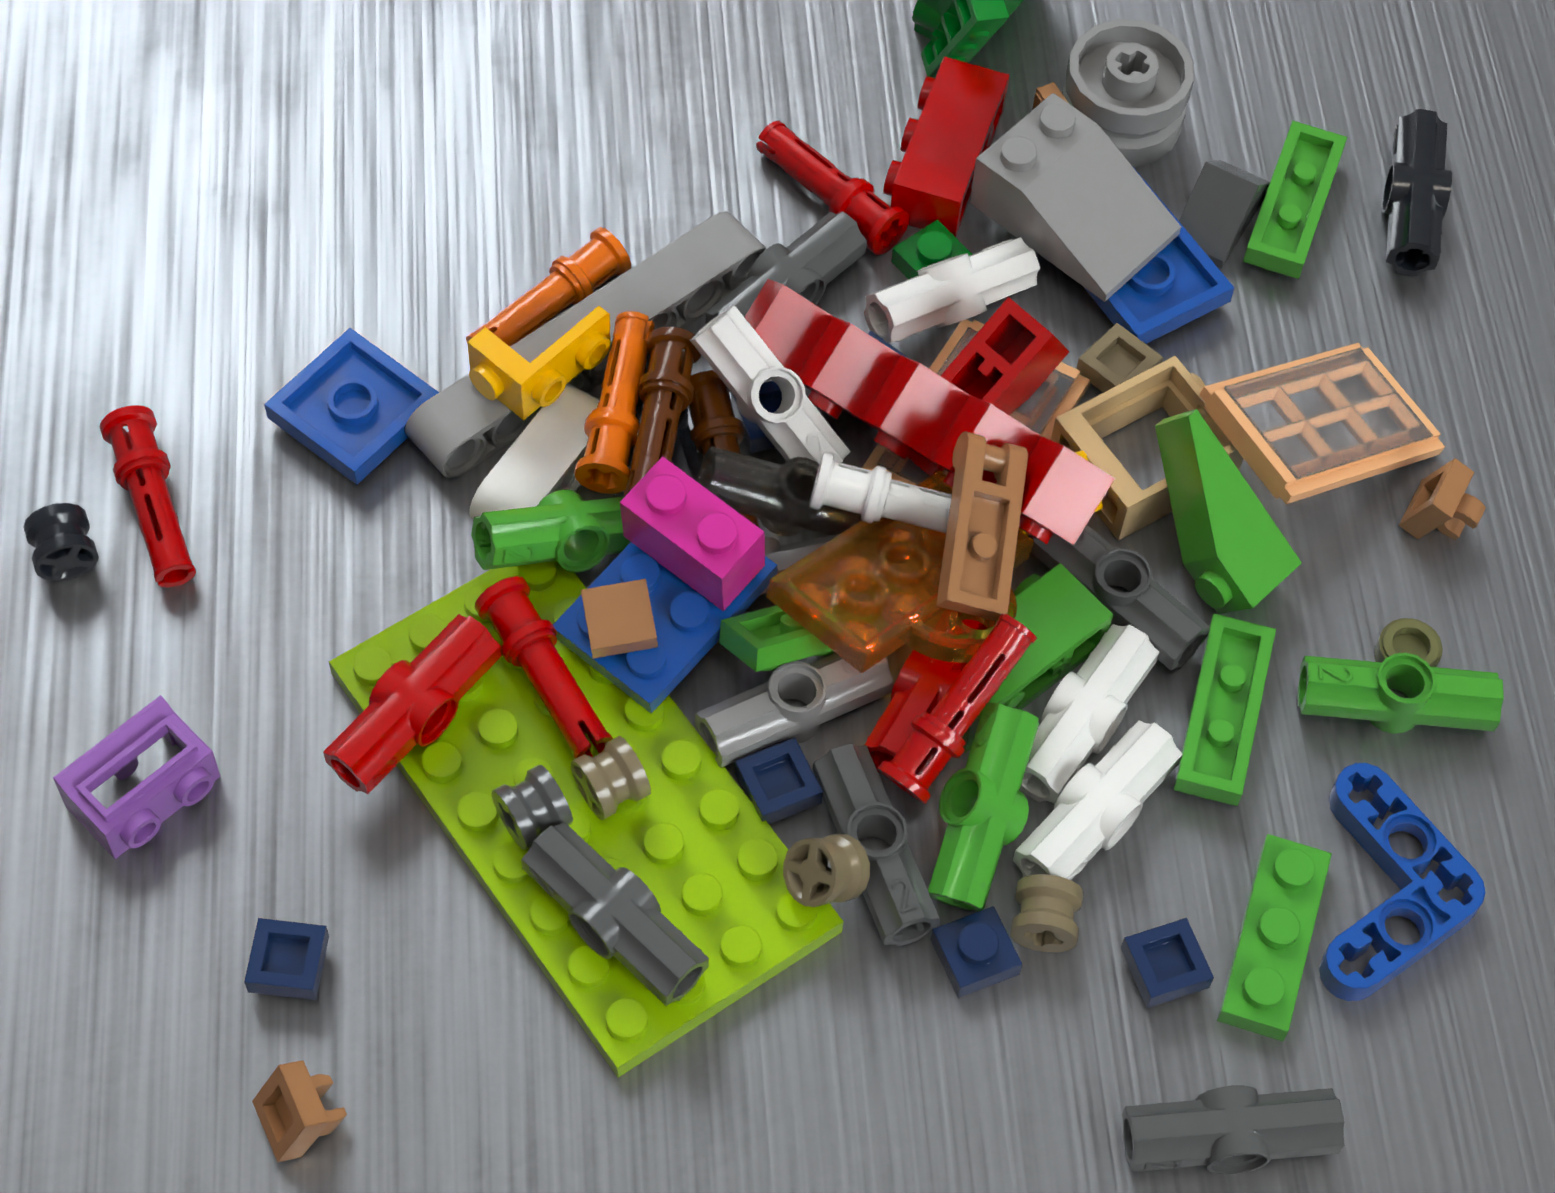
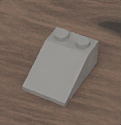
M1054 93L1048 96L976 158L970 204L1016 238L1021 237L1027 246L1034 249V251L1104 302L1180 234L1181 226L1102 128Z

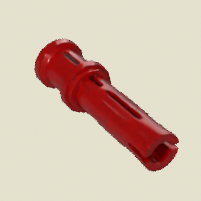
M773 121L763 129L758 137L761 141L756 143L757 150L771 161H774L787 174L820 198L823 203L830 207V212L839 214L843 211L857 222L861 234L867 240L866 245L870 251L876 255H882L899 242L910 220L909 214L899 206L891 208L874 194V186L864 178L851 179L848 175L846 176L833 163L797 137L781 121Z
M141 405L121 407L108 413L101 420L99 426L103 440L111 444L117 462L114 464L113 473L116 482L130 492L139 527L153 566L155 581L160 587L166 588L183 585L195 576L196 570L190 560L179 519L165 481L171 466L167 454L158 449L153 433L157 426L154 412L150 408ZM124 426H128V432L123 428Z
M519 576L505 578L496 582L478 597L474 609L482 620H490L503 642L501 646L503 657L508 663L523 668L529 681L573 751L575 759L584 754L593 757L589 750L591 744L585 735L589 737L598 754L602 753L605 744L611 741L613 737L606 731L556 650L557 630L549 620H542L528 598L530 594L528 583L523 577Z
M1002 613L998 618V623L969 662L963 667L958 677L932 712L929 714L924 711L920 716L916 715L911 722L914 729L891 762L883 760L877 768L892 783L923 804H926L931 797L928 790L951 757L958 759L965 751L963 747L966 742L962 738L992 696L998 691L1000 685L1031 643L1033 644L1037 639L1026 626L1005 613Z

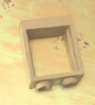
M1176 356L1055 418L1051 440L1064 445L1073 452L1083 450L1090 463L1115 478L1102 499L1103 508L1096 511V513L1118 541L1171 513L1172 507L1166 478L1142 490L1103 442L1102 438L1161 407L1164 408L1170 417L1197 409L1238 470H1240L1243 457L1204 409L1206 403L1199 395L1205 386L1204 382L1195 373H1190Z

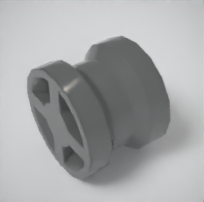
M537 765L528 770L525 780L513 787L503 784L492 790L493 803L503 824L514 841L523 850L530 848L533 841L548 827L557 826L563 822L569 826L573 822L571 810L560 787L543 765Z

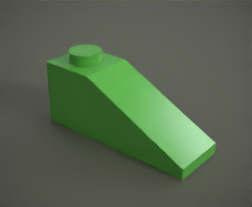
M1195 409L1164 418L1155 425L1183 564L1195 580V588L1199 596L1208 605L1213 607L1218 614L1252 609L1302 562L1199 411Z
M1061 563L1042 577L1038 574L1029 576L1013 592L1011 596L1012 603L1007 615L1026 626L1037 639L1033 644L1031 643L988 703H1000L1022 710L1065 677L1070 671L1087 660L1105 632L1109 630L1113 613ZM982 711L962 737L966 742L963 747L965 749L964 753L971 749Z

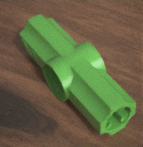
M562 489L547 495L535 507L483 512L481 516H476L473 520L471 536L474 542L475 558L483 570L558 561L561 567L569 572L590 570L599 564L606 555L621 553L630 543L623 535L620 501L624 496L584 501L580 494L575 491Z
M1395 653L1385 658L1383 662L1304 656L1300 665L1297 687V707H1300L1301 714L1369 720L1372 725L1381 731L1391 734L1405 733L1414 728L1415 725L1495 731L1500 723L1501 708L1504 700L1503 679H1499L1498 673L1430 667L1425 660L1409 653ZM1390 689L1400 690L1409 698L1399 697Z
M987 703L983 708L966 766L952 774L940 794V816L948 825L928 888L932 899L967 911L979 912L984 910L1002 847L1016 840L1023 831L1028 819V800L1019 790L1039 726V718L1035 715L1000 703Z

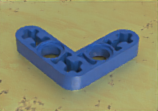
M1354 763L1341 771L1331 789L1329 796L1330 809L1335 818L1398 886L1400 891L1335 937L1321 959L1319 972L1322 983L1331 994L1346 1001H1360L1371 996L1467 925L1481 907L1486 893L1484 881L1472 865L1387 773L1379 767L1368 763ZM1352 789L1357 793L1368 789L1374 795L1371 803L1365 799L1357 803L1353 802L1349 798ZM1387 812H1391L1393 815H1390L1385 820L1380 829H1376L1373 826L1377 817L1382 821ZM1400 831L1413 834L1422 844L1423 855L1413 859L1399 856L1389 844V835ZM1433 860L1439 864L1435 873L1430 870L1425 879L1419 877ZM1455 887H1458L1464 894L1461 901L1452 899L1447 903L1438 895L1442 888L1448 891ZM1392 916H1402L1410 919L1419 929V942L1412 945H1403L1395 942L1386 932L1385 920ZM1371 944L1377 954L1369 960L1362 974L1355 971L1346 975L1340 970L1339 967L1344 959L1349 962L1355 961L1366 953Z

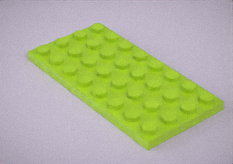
M558 561L490 569L330 660L331 674L359 714H361L369 706L371 692L385 671L401 660H407L411 663L458 614L464 617L471 616L488 629L491 636L502 646L503 642L490 620H482L474 609L478 597L496 582L514 576L523 577L530 587L528 598L542 620H549L552 624L581 595V590L587 588L575 572L563 569ZM557 640L556 650L606 731L611 734L613 739L618 736L624 738L637 755L651 787L650 795L637 802L627 799L618 804L615 814L604 820L597 818L583 798L571 770V761L575 760L573 751L529 681L523 668L508 663L503 655L459 700L456 715L443 734L427 746L416 744L396 766L614 1074L619 1078L842 933L844 921L830 903L823 906L810 907L794 900L787 890L783 877V863L788 851L787 847L767 821H761L753 803L727 769L719 767L715 760L717 756L669 695L651 714ZM585 735V737L591 744V748L589 750L592 753L593 757H595L596 755H598V752L595 749L592 742L590 741L589 737ZM537 765H543L549 771L560 787L571 810L573 822L569 827L615 870L619 867H625L637 875L656 897L661 913L709 958L708 968L701 975L697 984L682 999L665 1006L614 956L610 959H605L583 941L572 926L568 912L522 869L521 859L530 848L527 850L521 849L509 834L493 803L492 790L503 784L513 787L525 780L527 771Z

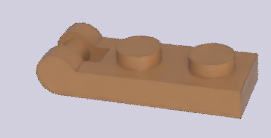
M967 431L962 432L954 447L952 459L955 475L936 606L993 621H998L1002 613H1008L1028 462V452L1025 447L1010 443H1004L1001 448L986 444L984 436ZM983 470L993 472L997 483L983 481Z

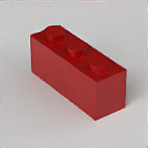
M944 56L936 78L926 76L917 109L922 110L919 120L909 118L900 148L902 152H905L902 162L895 160L891 162L883 189V194L892 196L891 208L899 206L909 214V226L923 229L934 221L939 220L955 237L957 236L971 199L976 158L992 144L1004 112L1010 74Z

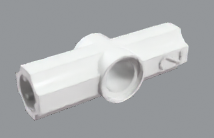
M1021 237L1002 241L1001 243L984 248L969 256L968 253L924 267L917 271L919 276L865 296L866 309L863 312L869 330L888 343L898 342L935 325L937 328L974 317L987 311L986 305L1037 285V273L1040 270V266L1034 249L1029 248Z
M735 305L730 306L714 317L690 339L692 344L736 397L737 406L741 414L747 420L759 426L806 486L815 483L823 452L832 453L834 460L840 463L851 452L806 396L805 386L800 377L792 370L783 367ZM767 379L774 381L782 392L781 405L774 413L764 409L759 401L760 387Z
M1112 624L1096 648L1090 653L1078 673L1070 671L1064 677L1044 709L1042 722L1038 726L1020 791L1038 802L1049 801L1055 804L1065 786L1082 768L1091 753L1099 754L1105 748L1126 713L1128 701L1157 661L1159 651L1151 644L1148 635L1131 625L1117 626Z
M1138 720L1096 766L1088 763L1082 767L1057 798L1054 810L1015 850L1013 861L1021 870L1023 877L1034 874H1048L1072 880L1101 848L1104 850L1111 849L1135 822L1143 808L1142 803L1179 765L1183 754L1176 747L1172 735L1155 722L1147 724Z

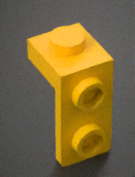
M601 306L596 307L530 363L485 327L467 342L470 380L485 398L489 400L498 399L524 421L540 406L547 407L554 403L564 391L566 384L584 369H593L602 362L611 344L610 313Z

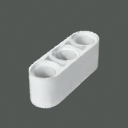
M569 383L566 384L560 397L551 405L540 409L482 481L470 505V518L474 520V517L481 516L483 512L535 507L544 497L562 489L576 491L581 484L575 479V466L579 459L584 457L588 436L584 431L585 420L594 409H597L599 399Z

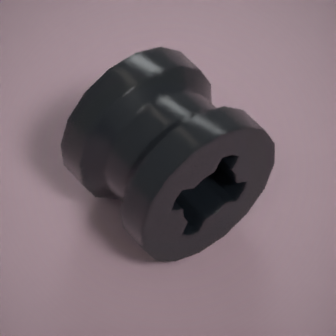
M55 503L44 506L34 511L25 520L23 528L28 544L36 548L32 555L33 566L36 574L42 579L67 581L84 575L97 564L99 556L95 543L86 536L90 529L89 520L85 509L79 505Z

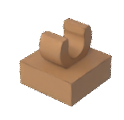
M1454 458L1422 479L1399 526L1416 539H1420L1437 528L1442 534L1454 540L1460 537L1465 524L1472 529L1477 527L1486 507L1479 499L1465 493L1475 472Z
M304 1060L278 1065L252 1100L277 1162L303 1157L318 1136L332 1133L347 1115L344 1107L333 1110L324 1109L320 1098L332 1086V1078L326 1074L310 1076Z

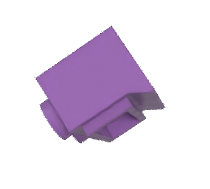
M160 695L59 772L53 779L65 807L114 859H117L129 848H138L150 841L158 832L161 823L181 807L191 806L202 800L213 787L214 781L221 776L213 751L173 711L166 700ZM162 737L172 746L176 744L182 750L107 809L91 793L113 775L118 780H124L132 775L139 764L137 756Z

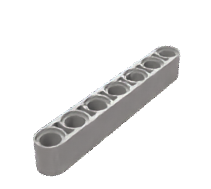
M727 211L719 212L510 347L530 363L598 306H601L610 313V349L615 319L622 312L635 311L649 317L648 321L653 320L654 330L660 327L684 329L704 316L710 308L747 280L753 263L767 248L731 213ZM609 351L599 365L590 370L584 369L569 384L586 393L601 384L605 374ZM469 374L421 404L409 417L405 433L444 477L455 478L468 472L515 441L542 406L523 421L498 399L489 400L485 398L475 388Z

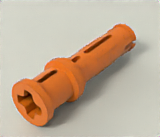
M599 227L590 233V241L569 257L560 256L554 260L549 269V276L498 313L489 322L466 336V342L486 327L508 346H512L549 322L571 304L575 305L591 295L596 288L613 275L620 276L631 269V261L626 249L606 228Z
M626 311L617 315L600 400L597 409H594L585 420L584 431L588 436L584 457L576 463L574 474L575 479L582 486L599 493L613 494L625 491L629 480L630 469L628 468L631 447L635 445L640 426L638 419L635 417L639 398L638 384L639 379L645 373L648 336L655 328L653 320L648 321L649 317L640 312Z

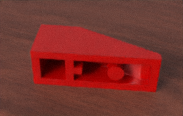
M1008 297L940 376L969 395L991 403L1010 415L1035 393L1068 355L1069 351L1049 330ZM910 451L907 456L933 479L944 471L913 451Z

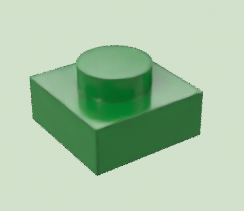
M936 220L894 246L891 262L907 279L919 276L917 271L924 267L961 254L968 253L969 256L973 254L939 220Z

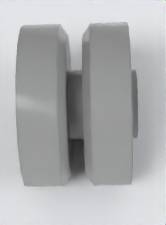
M1116 19L1097 24L1078 37L1069 54L1066 83L1062 94L1071 106L1102 128L1133 167H1138L1156 162L1173 149L1182 131L1186 115L1185 107L1190 99L1194 83V62L1184 43L1167 29L1143 20Z

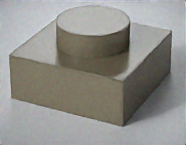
M1116 323L1079 357L1076 369L1080 371V375L1090 379V383L1104 393L1162 363L1163 356Z

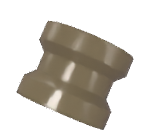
M621 736L607 742L604 751L595 757L584 754L571 761V770L576 784L586 803L600 820L615 814L619 803L627 799L637 802L651 794L649 780L640 760L632 747Z
M833 834L824 838H805L795 842L787 851L783 863V877L787 890L794 900L804 906L818 907L831 902L841 903L858 898L867 887L870 878V862L866 850L861 843L850 835Z
M1034 874L1020 879L1016 886L1015 900L1021 907L1020 914L1013 918L1010 936L1013 941L1022 947L1041 952H1064L1076 947L1079 928L1073 919L1074 913L1079 911L1082 906L1084 893L1082 888L1072 880L1048 874Z

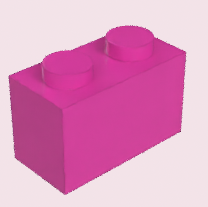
M663 456L620 501L624 537L722 611L732 603L765 566V532Z

